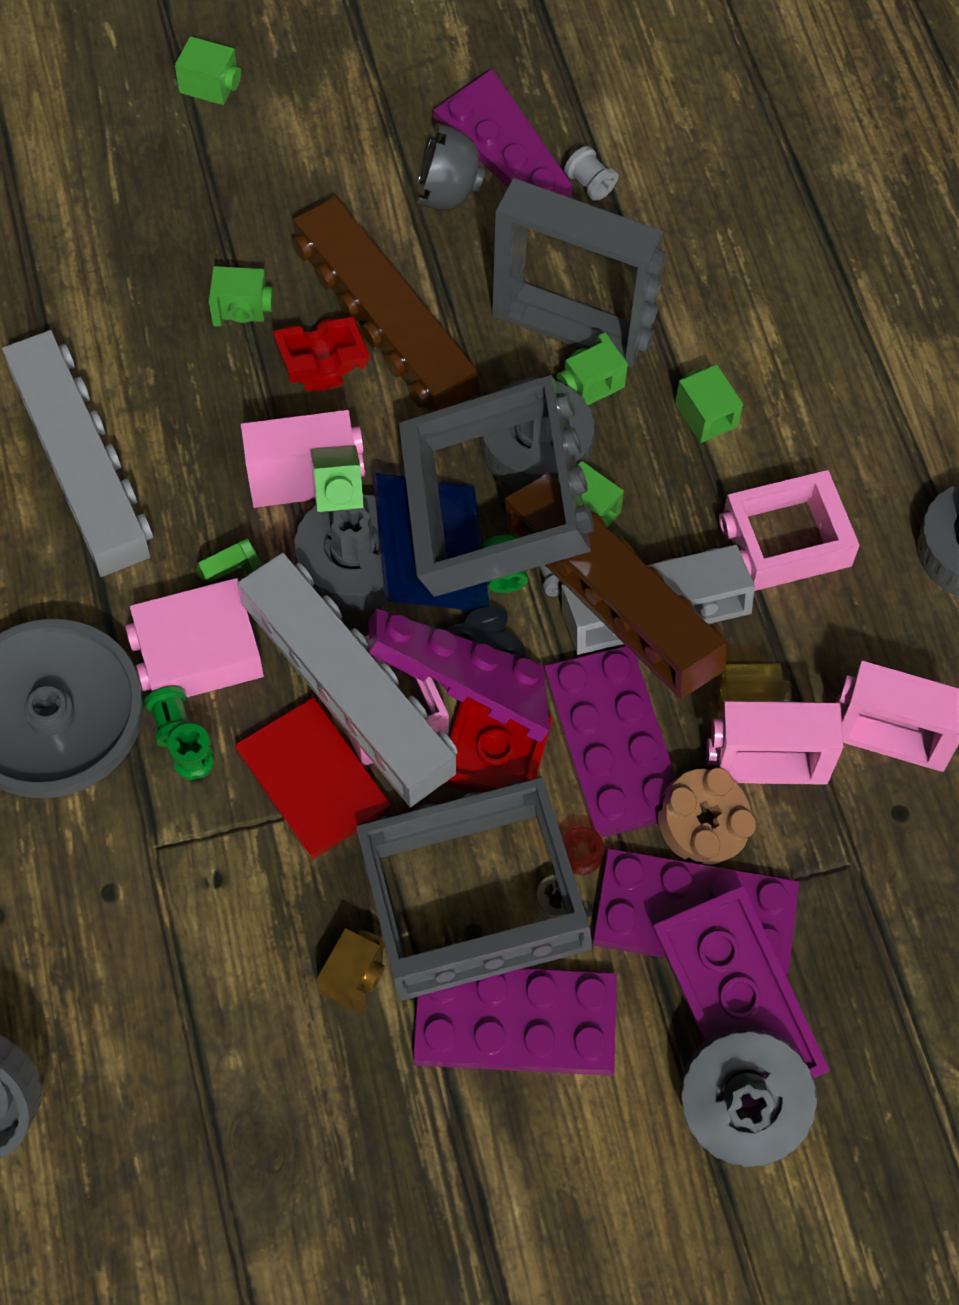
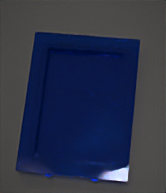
M376 473L373 481L385 601L469 611L481 607H490L487 582L436 597L431 594L417 577L406 477ZM438 482L447 559L483 549L475 487Z

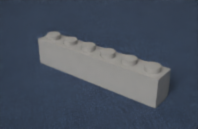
M51 330L3 347L2 351L9 372L100 577L151 558L147 541L153 539L152 531L145 515L140 514L136 516L131 505L137 503L135 494L129 480L126 478L120 481L116 474V470L121 469V465L112 444L104 446L100 439V436L106 433L97 411L88 412L84 404L90 401L81 376L73 379L69 371L75 368L67 345L62 344L58 346Z
M282 552L237 583L243 607L410 808L456 775L455 755L458 752L452 740L442 730L436 733L427 723L428 716L420 702L413 696L406 698L397 687L399 685L398 679L391 668L385 662L377 664L368 653L369 645L363 635L355 628L349 631L340 620L342 615L337 605L327 595L322 598L313 588L314 582L312 577L301 563L293 565Z

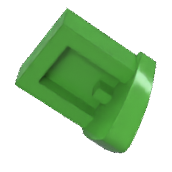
M249 538L198 562L196 573L203 586H206L243 567L248 575L262 567L263 564Z

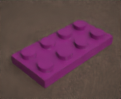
M626 646L545 665L544 675L594 839L659 824L658 811L663 809L665 795L663 797L662 795L665 788L676 779V775L636 655Z
M608 849L593 946L666 958L652 928L654 924L744 885L787 977L789 974L799 881Z
M744 885L652 926L703 1041L728 1028L739 1026L760 1027L775 1032L788 1040L804 1058L812 1078L830 1071ZM743 1070L740 1072H736L729 1079H727L724 1087H726L728 1081H730L734 1076L741 1073H757L764 1078H766V1076L757 1071ZM749 1093L741 1096L743 1107L749 1108L758 1104L759 1099H753Z
M518 969L418 996L414 1065L613 1076L615 1071L617 974Z

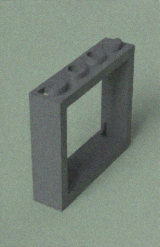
M513 178L496 210L492 316L580 349H589L597 345L598 335L606 333L626 360L628 366L633 368L640 351L646 352V349L650 348L655 330H652L651 327L655 321L659 305L654 303L663 279L658 277L667 256V252L661 250L664 231ZM527 229L535 230L638 267L631 321L526 284Z
M552 375L399 423L417 577L434 597L591 552L588 533L594 531V523L591 512L587 505H583L582 493H586L588 487L584 472L580 465L577 466L575 455L581 454V445L574 427H570L569 417L575 415V409L569 391L562 393ZM549 415L566 524L447 559L434 451Z
M543 777L523 783L515 781L508 785V787L485 793L472 792L461 799L439 805L426 804L413 812L393 817L382 816L379 817L378 821L356 826L393 980L400 1001L592 950L590 926ZM536 817L566 915L404 958L380 858Z

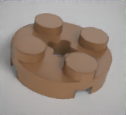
M701 768L691 770L673 780L665 788L662 797L665 795L663 809L658 811L659 827L668 846L683 859L690 857L697 862H703L701 865L706 866L720 864L737 855L745 847L748 837L754 834L756 821L751 814L749 802L742 789L724 769L714 768L708 770ZM700 806H704L712 813L713 827L709 823L701 825L698 821L697 816L702 812Z

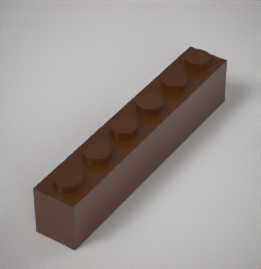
M337 197L293 219L295 238L292 239V243L296 253L301 260H309L313 265L320 284L326 290L331 288L336 294L343 313L347 317H354L359 323L362 335L369 346L372 348L377 346L382 352L385 363L394 377L401 376L408 385L409 394L418 407L424 406L429 413L463 403L477 395L476 368Z
M549 472L505 498L507 529L516 538L566 524L560 483ZM591 511L594 523V531L588 533L591 552L549 563L545 566L681 700L725 671L727 641L718 627L705 622L695 612L694 607L683 595L678 596L665 584L661 574L654 567L646 566L635 555L630 544L624 539H618L606 528L602 518L596 512Z

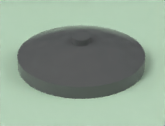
M43 619L26 622L0 633L1 790L29 798H54L69 795L86 789L105 778L127 756L140 731L144 710L143 693L131 659L125 650L110 636L90 625L66 619Z

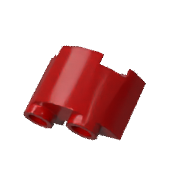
M354 317L324 320L318 324L316 331L305 332L301 326H287L281 330L272 331L274 343L290 382L302 383L306 391H323L344 384L343 375L352 371L356 366L363 370L370 359V354Z

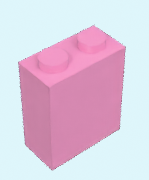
M349 410L241 424L253 508L315 500L310 449L356 445L361 466V477L365 476L360 426L351 427Z
M238 578L130 606L134 623L127 624L125 627L132 652L140 649L142 652L144 663L136 664L142 691L152 690L154 692L164 687L179 686L185 690L186 697H191L264 677L247 610L241 604L237 585Z

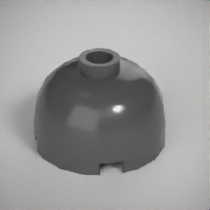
M438 123L434 130L441 133L438 141L430 139L417 182H425L423 188L425 189L424 195L415 194L414 200L415 204L430 209L449 210L464 203L471 191L477 193L480 191L485 176V168L479 167V151L475 142L466 133Z

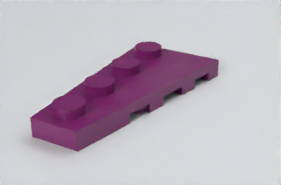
M493 69L433 110V121L436 124L441 123L466 133L475 142L480 154L479 162L507 187L515 178L566 197L571 196V182Z
M376 608L369 620V654L421 681L431 677L439 681L441 686L447 691L446 694L464 702L468 696L491 708L488 716L505 725L509 719H512L528 728L526 736L540 743L550 731L544 665L494 649L486 644H479L453 635L446 630L436 629L409 620L402 615H395Z

